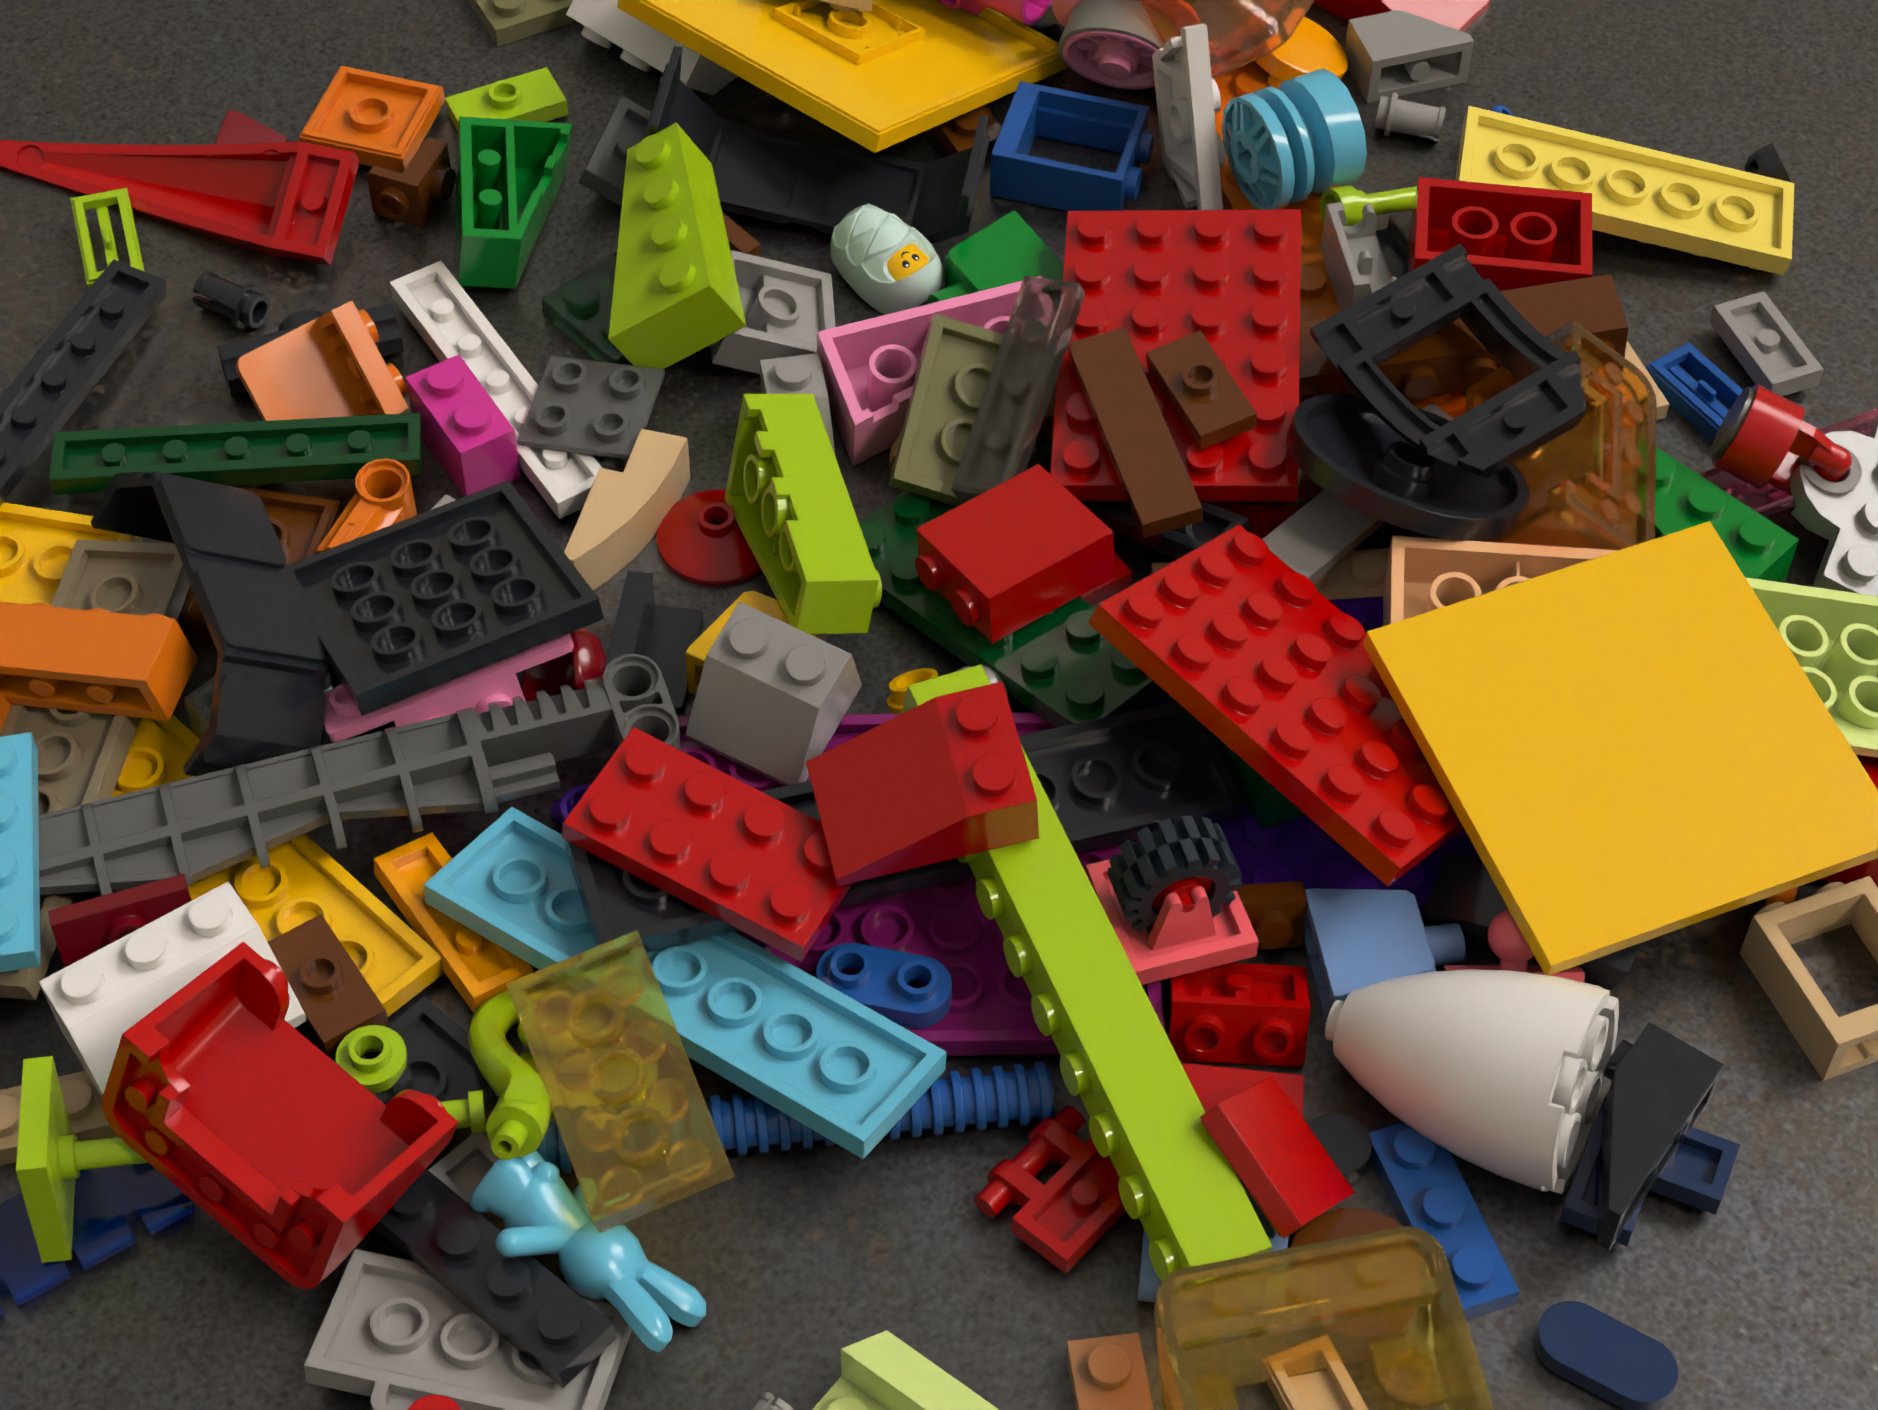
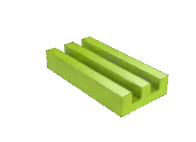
M127 188L70 198L88 290L104 272V270L97 272L85 211L88 209L96 208L107 265H109L113 259L119 261L108 206L119 204L131 263L130 266L145 272Z

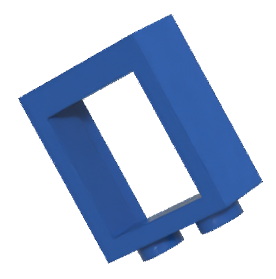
M1020 81L991 153L990 195L1064 211H1123L1127 200L1136 201L1142 180V168L1138 167L1140 163L1149 164L1153 153L1155 131L1147 130L1149 107ZM1036 136L1122 153L1115 173L1028 156Z

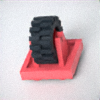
M1181 816L1178 825L1174 826L1170 818L1159 821V830L1151 833L1148 827H1145L1137 832L1139 837L1137 842L1125 840L1119 846L1122 854H1113L1109 860L1085 866V873L1141 985L1236 962L1257 955L1259 941L1237 892L1242 886L1241 872L1221 827L1217 823L1212 825L1209 818L1201 817L1195 823L1192 816Z

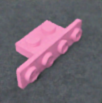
M570 633L363 716L344 686L340 684L333 689L323 692L326 705L323 723L330 741L335 743L394 721L396 727L454 714L455 711L471 707L477 714L489 711L488 703L497 702L501 708L512 706L513 697L520 696L525 701L516 673L572 652L574 643Z

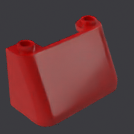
M242 942L122 1034L102 1097V1108L105 1118L113 1131L128 1146L283 1279L295 1287L309 1290L317 1287L342 1263L450 1143L459 1122L446 1111L438 1099L432 1095L412 1089L400 1091L385 1105L284 1020L290 1000L288 981L285 974L275 963L262 958L245 942Z

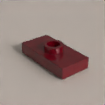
M180 874L49 910L50 925L64 966L67 967L187 904L192 901L185 875Z

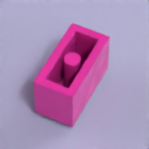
M460 355L405 377L411 413L421 414L423 440L464 497L507 480L512 483L521 479L515 430Z

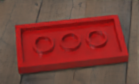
M635 727L631 729L563 822V839L801 962L853 884L850 883L837 887L820 821Z

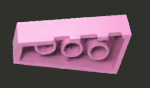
M1041 276L817 332V353L820 356L829 407L853 466L891 448L901 433L929 321L934 313L1049 348L1046 361L1056 360L1060 334V317Z

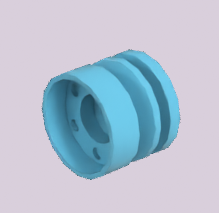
M1324 68L1283 81L1278 89L1269 86L1256 90L1254 93L1230 99L1224 109L1222 132L1224 148L1232 174L1242 193L1254 207L1260 210L1280 209L1287 206V204L1307 199L1310 192L1320 194L1329 188L1354 183L1359 180L1365 170L1367 156L1365 131L1358 108L1342 81L1336 74Z

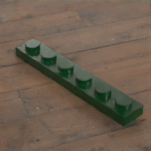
M420 413L54 432L49 480L54 495L105 492L115 474L129 472L152 473L156 471L225 486L355 479L358 471L365 464L376 459L385 458L397 460L405 465L410 475H423V425Z

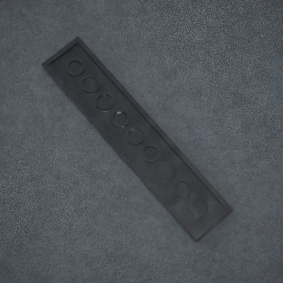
M1178 702L1019 735L1020 743L1076 854L1121 844L1127 839L1131 841L1139 840L1138 831L1145 827H1148L1151 833L1160 829L1158 822L1169 818L1173 826L1178 825L1181 816H1192L1195 823L1201 817L1209 818L1212 823L1236 818L1239 816L1243 805L1241 796L1212 732ZM811 781L761 791L820 821ZM565 840V850L601 961L739 930ZM957 858L854 882L837 908L975 876L968 862L961 863Z

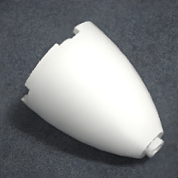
M1479 969L1426 972L1384 980L1351 991L1344 1002L1336 1000L1327 1018L1325 1038L1326 1040L1333 1041L1334 1056L1358 1084L1389 1112L1424 1137L1461 1159L1498 1176L1543 1192L1550 1190L1563 1194L1575 1177L1593 1129V1125L1589 1124L1598 1102L1602 1079H1608L1603 1076V1072L1615 1049L1619 1001L1618 998L1609 996L1610 990L1603 989L1597 985L1557 976L1509 970Z

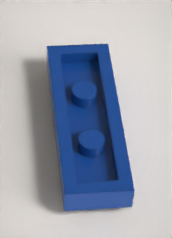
M1404 1122L1369 1132L1372 1143L1370 1161L1401 1225L1415 1236L1427 1258L1429 1283L1450 1326L1516 1305L1520 1291L1451 1153L1424 1137Z

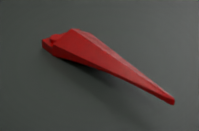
M0 140V168L82 195L127 188L132 211L278 259H281L283 256L331 266L360 159L353 151L301 141L250 144L134 145Z

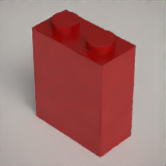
M1039 464L916 528L918 557L915 558V568L919 578L929 590H938L952 604L958 618L966 626L973 625L992 644L1115 577L1113 531Z

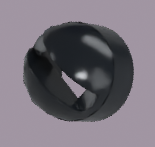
M1773 143L1758 149L1748 157L1744 166L1745 172L1791 182Z

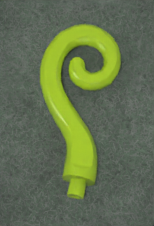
M534 982L503 990L481 1004L474 1013L469 1026L467 1038L473 1060L482 1076L499 1098L487 1120L486 1132L491 1142L492 1152L503 1160L525 1157L534 1153L546 1135L551 1117V1102L546 1083L513 1050L505 1038L507 1031L520 1021L517 1031L522 1045L535 1053L554 1058L586 1053L599 1046L607 1034L609 1018L606 1008L560 982ZM545 1015L565 1017L576 1024L553 1026L547 1023Z

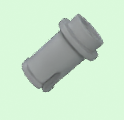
M1393 92L1392 98L1381 96L1374 128L1384 130L1383 136L1389 137L1391 131L1430 139L1433 142L1439 141L1446 107H1436L1397 99L1398 93Z

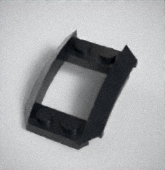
M1460 243L1311 327L1310 335L1356 394L1393 431L1425 454L1487 479L1573 429L1584 418L1586 404L1584 387L1582 388L1580 364L1582 358L1575 350L1570 353L1563 351L1537 331L1510 304L1489 278L1484 280L1467 260L1468 252ZM1461 319L1489 353L1521 381L1440 427L1412 405L1388 380L1377 365L1454 321Z

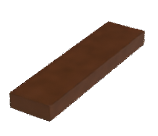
M1125 327L1067 343L1068 358L1142 537L1146 538L1202 522L1203 508Z

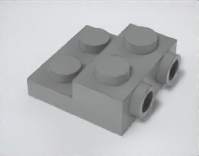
M730 250L747 326L708 346L711 347L712 363L760 374V360L817 353V332L836 327L831 274Z

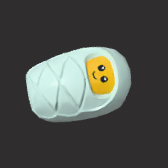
M867 203L850 211L834 227L830 242V257L834 266L851 288L867 304L883 315L919 306L928 300L930 294L939 291L942 284L943 267L938 254L930 242L917 229L904 223L894 213H888Z

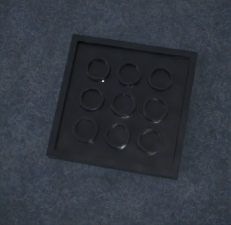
M509 480L285 566L292 584L302 594L318 636L326 651L327 661L362 716L604 619L598 596Z

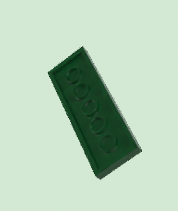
M903 491L859 522L875 570L878 571L881 578L882 597L880 602L967 665L974 667L981 664L992 668L1003 680L1009 695L1057 728L1135 711L1163 691L1158 684L1088 624L1096 608L1079 596L993 644L973 625L966 626L958 618L952 604L938 590L931 591L923 584L915 568V558L918 557L916 528L951 510L941 502Z

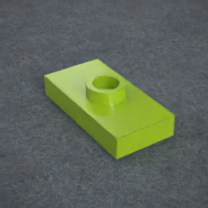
M547 67L445 97L446 112L457 131L459 129L460 116L547 122L568 115L567 99Z

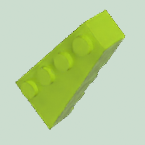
M743 394L724 499L733 509L735 520L791 626L810 635L868 633L872 610L878 607L881 601L882 582L872 562L814 394Z

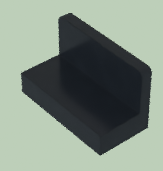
M628 571L604 670L613 659L622 655L639 654L647 656L656 662L661 670L676 715L682 714L688 695L685 652L701 635L704 623L702 611L655 605L653 573Z

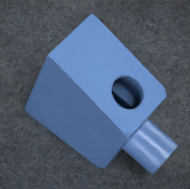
M1320 888L1305 890L1307 906L1303 948L1325 1027L1334 1002L1336 1000L1344 1002L1353 990L1388 979L1436 972L1435 966L1463 963L1465 960V940L1459 923L1424 927L1415 895L1407 890Z

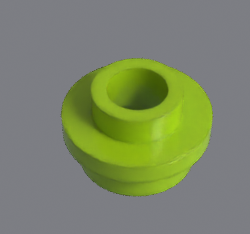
M380 1025L363 1026L350 1032L341 1041L336 1051V1063L372 1094L380 1093L396 1084L404 1072L407 1064L406 1046L401 1036L388 1027ZM370 1052H381L379 1056L373 1059L361 1058Z

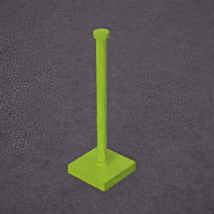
M53 1056L23 1059L16 1173L41 1262L71 1260L75 1179L80 1177V1170L148 1162L120 1137L78 1141L76 1134L72 1132ZM483 1090L468 1091V1099L441 1102L446 1111L459 1122L456 1129L471 1127L472 1134L487 1133Z

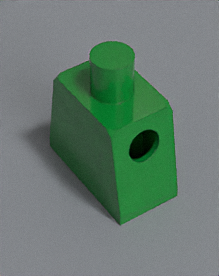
M1014 210L948 251L945 256V287L928 296V304L1041 276L1061 319L1064 264Z

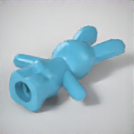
M536 1150L525 1157H515L511 1160L498 1159L475 1188L468 1202L469 1206L482 1214L490 1212L503 1220L506 1229L497 1235L495 1242L497 1250L503 1256L521 1257L557 1254L559 1256V1269L569 1287L581 1296L598 1301L608 1300L619 1311L642 1343L655 1352H661L673 1337V1329L669 1317L688 1327L697 1326L705 1317L706 1301L698 1290L673 1273L648 1261L638 1238L626 1226L609 1219L594 1220L600 1201L599 1188L595 1184L582 1182L571 1193L566 1183L559 1176V1169L556 1165L545 1162Z

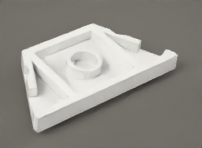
M1202 23L1182 27L1180 29L1181 36L1170 38L1165 43L1164 48H1159L1152 54L1162 162L1170 178L1175 182L1178 193L1186 208L1198 206V210H1223L1219 167L1225 165L1226 155L1223 141L1220 135L1216 133L1215 113H1218L1221 108V97L1218 85L1211 76L1207 25Z

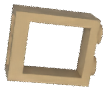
M1870 876L1847 884L1832 882L1821 887L1812 896L1789 904L1774 902L1765 906L1753 916L1740 951V955L1823 1081L1878 1061V1004L1838 1017L1791 945L1851 924L1878 963V887Z

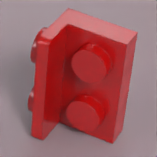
M1228 963L1169 978V1040L1180 1061L1295 1067L1304 1065L1310 1016L1306 966Z

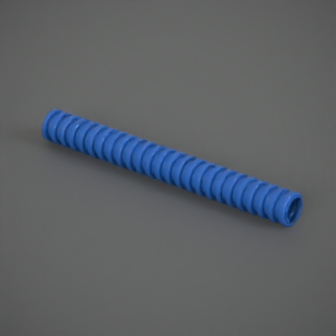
M1037 1061L1034 1063L1033 1069L1025 1070L1022 1063L1013 1064L1012 1071L1003 1072L1000 1065L992 1066L991 1073L982 1074L980 1068H971L969 1076H960L958 1070H950L948 1078L937 1079L888 1132L890 1140L899 1139L900 1132L910 1131L911 1137L915 1138L921 1137L922 1130L931 1129L933 1135H942L943 1127L953 1126L955 1133H963L965 1125L974 1124L977 1131H982L986 1129L987 1123L996 1122L997 1127L1001 1129L1007 1128L1008 1121L1017 1120L1019 1126H1028L1030 1118H1039V1121L1045 1118L1052 1119L1055 1113V1101L1050 1069L1046 1067L1044 1061ZM741 1092L732 1093V1100L721 1101L720 1095L714 1094L710 1095V1102L699 1103L698 1097L695 1096L689 1097L688 1104L677 1105L676 1099H667L666 1107L655 1108L654 1101H646L644 1109L633 1110L632 1103L623 1104L622 1111L611 1112L609 1105L601 1106L600 1113L589 1114L588 1108H579L578 1116L569 1117L566 1110H558L556 1118H550L546 1135L536 1151L545 1162L555 1164L557 1168L560 1167L562 1174H569L572 1172V1166L583 1165V1170L588 1172L593 1171L594 1164L605 1163L606 1169H615L616 1161L627 1160L628 1167H636L638 1159L649 1158L650 1165L659 1164L660 1157L671 1156V1161L675 1163L681 1162V1155L693 1154L694 1160H702L704 1158L703 1152L715 1151L716 1158L725 1157V1150L736 1149L737 1155L742 1156L747 1155V1148L758 1147L759 1153H768L770 1145L780 1144L781 1151H790L791 1143L802 1142L803 1149H809L813 1147V1141L823 1140L825 1147L834 1146V1142L753 1095V1098L743 1099Z

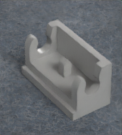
M1342 202L1326 204L1320 252L1340 311L1397 279L1396 277H1391L1377 235L1375 236L1377 217L1370 204H1365L1362 210L1363 219L1353 226L1344 225L1347 221Z

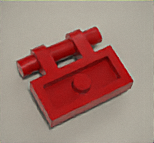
M1070 1105L1065 1106L1053 1119L1045 1118L1041 1120L1029 1132L1028 1138L1030 1142L1012 1160L1002 1159L988 1173L987 1179L989 1183L974 1198L978 1209L990 1218H995L1008 1203L1012 1205L1019 1204L1022 1208L1012 1218L1011 1232L1065 1274L1126 1212L1119 1194L1118 1183L1120 1177L1110 1157H1103L1099 1154L1092 1138L1084 1143L1076 1137L1085 1127L1086 1120L1076 1108ZM1049 1162L1062 1164L1063 1167L1045 1185L1035 1178Z

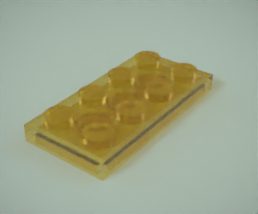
M637 930L506 984L540 1078L548 1091L553 1114L592 1221L599 1233L735 1177Z

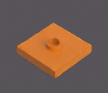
M340 66L299 135V141L353 151L360 159L359 164L371 167L378 166L403 173L417 153L445 102L444 89L442 86Z

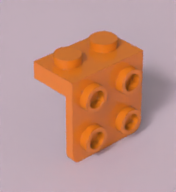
M349 301L242 355L236 361V371L263 421L400 414L409 409L403 398L408 394L403 377L392 363L386 365L375 344L379 342V334L373 320L365 310L361 309L358 311L353 301Z

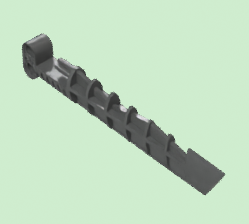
M626 654L613 659L606 666L603 676L584 680L583 689L573 691L568 685L560 686V694L550 697L542 690L536 692L537 700L525 702L524 699L517 696L512 698V706L501 708L497 702L488 703L489 711L479 714L471 707L455 711L454 714L396 728L391 727L376 733L322 746L319 745L294 753L39 815L40 895L101 891L103 896L113 893L112 890H125L184 874L187 885L192 886L196 881L257 855L260 869L271 867L267 850L326 824L330 825L336 849L340 851L347 849L341 821L349 819L407 816L412 832L415 833L423 831L420 815L482 811L485 816L498 813L497 804L560 789V780L555 762L611 748L617 750L633 727L680 750L679 720L661 670L656 662L647 656Z

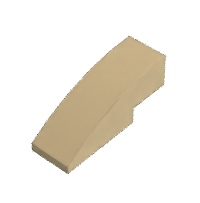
M641 429L623 472L599 468L564 551L565 555L592 590L607 582L646 547L657 535V528L666 514L681 499L690 480L688 438Z

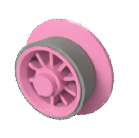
M1052 0L1053 13L1058 22L1065 28L1058 43V53L1062 61L1071 70L1086 79L1119 89L1146 90L1155 88L1152 54L1159 48H1164L1165 43L1170 38L1181 36L1180 29L1182 27L1202 24L1197 10L1187 0Z

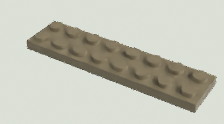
M77 539L51 606L82 610L101 608L113 613L145 616L155 613L168 618H175L177 621L191 583L175 543ZM11 704L0 737L32 732L38 748L39 815L111 798L141 718ZM76 893L40 895L41 966L0 972L1 998L36 1000L41 988L39 981L44 979L57 945L50 925L48 911L71 905Z

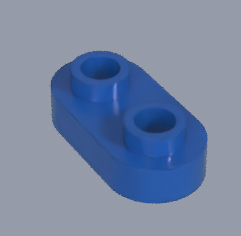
M843 943L827 950L817 964V979L900 1026L911 1028L932 1026L946 1016L951 1006V976L943 964L927 956L859 943ZM847 969L861 971L856 975H845L841 973V971ZM918 981L928 985L922 988H913L908 983Z

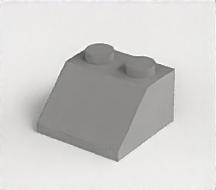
M739 602L706 655L685 735L688 740L783 786L805 782L809 776L806 761L823 753L862 687L853 656L849 652Z

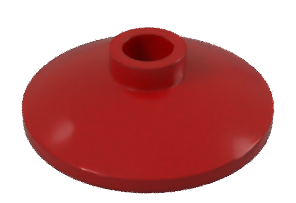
M725 489L700 491L682 498L672 506L657 528L656 539L659 555L664 564L682 579L705 586H726L743 582L762 571L735 520L733 509L724 499Z

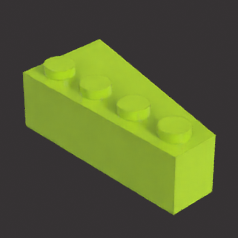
M677 122L656 134L644 138L638 144L627 149L608 337L611 343L634 366L665 369L747 326L712 163Z

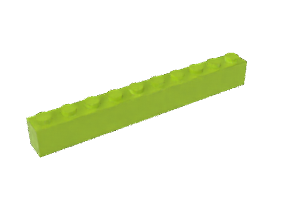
M980 664L908 685L902 714L935 697L991 683ZM1022 747L1037 798L1039 839L967 855L957 859L961 863L968 862L977 880L976 895L980 908L987 919L995 918L1003 934V949L1007 964L1014 976H1023L1032 995V1013L1037 1027L1044 1036L1051 1035L1061 1055L1060 1070L1067 1089L1073 1096H1081L1090 1115L1089 1130L1097 1151L1103 1157H1110L1120 1177L1118 1183L1119 1194L1126 1212L1134 1220L1139 1218L1150 1240V1260L1158 1278L1163 1283H1171L1180 1304L1257 1277L1273 1246L1236 1172L1200 1122L1202 1121L1200 1116L1206 1112Z

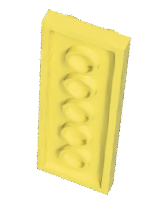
M1468 106L1462 124L1456 181L1592 193V230L1637 240L1642 243L1688 252L1696 256L1730 262L1755 270H1763L1780 275L1785 274L1792 260L1794 183Z

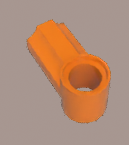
M387 458L376 459L365 464L358 471L355 478L356 494L318 546L316 554L416 516L417 510L410 473L405 465L397 460Z

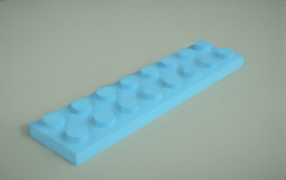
M513 807L508 809L424 884L425 903L862 1159L872 1151L946 1070L947 1052L735 932L601 961L565 850V839L562 838L560 833Z

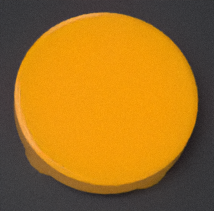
M1263 8L1256 11L1238 42V49L1241 53L1255 60L1258 65L1270 74L1267 79L1269 85L1277 89L1283 81L1323 68L1336 74L1341 80L1348 68V58L1343 47L1327 30L1314 21L1285 9Z

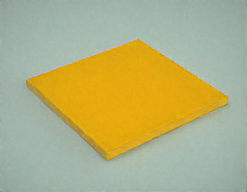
M618 0L617 5L618 9L874 153L1015 92L1020 81L1033 84L1068 68L1059 56L1058 42L1019 21L989 7H986L976 16L961 8H949L939 0H873L871 12L863 10L843 12L834 9L827 2L818 0Z
M1710 521L1366 632L1363 641L1364 648L1545 975L1564 971L1878 858V790Z

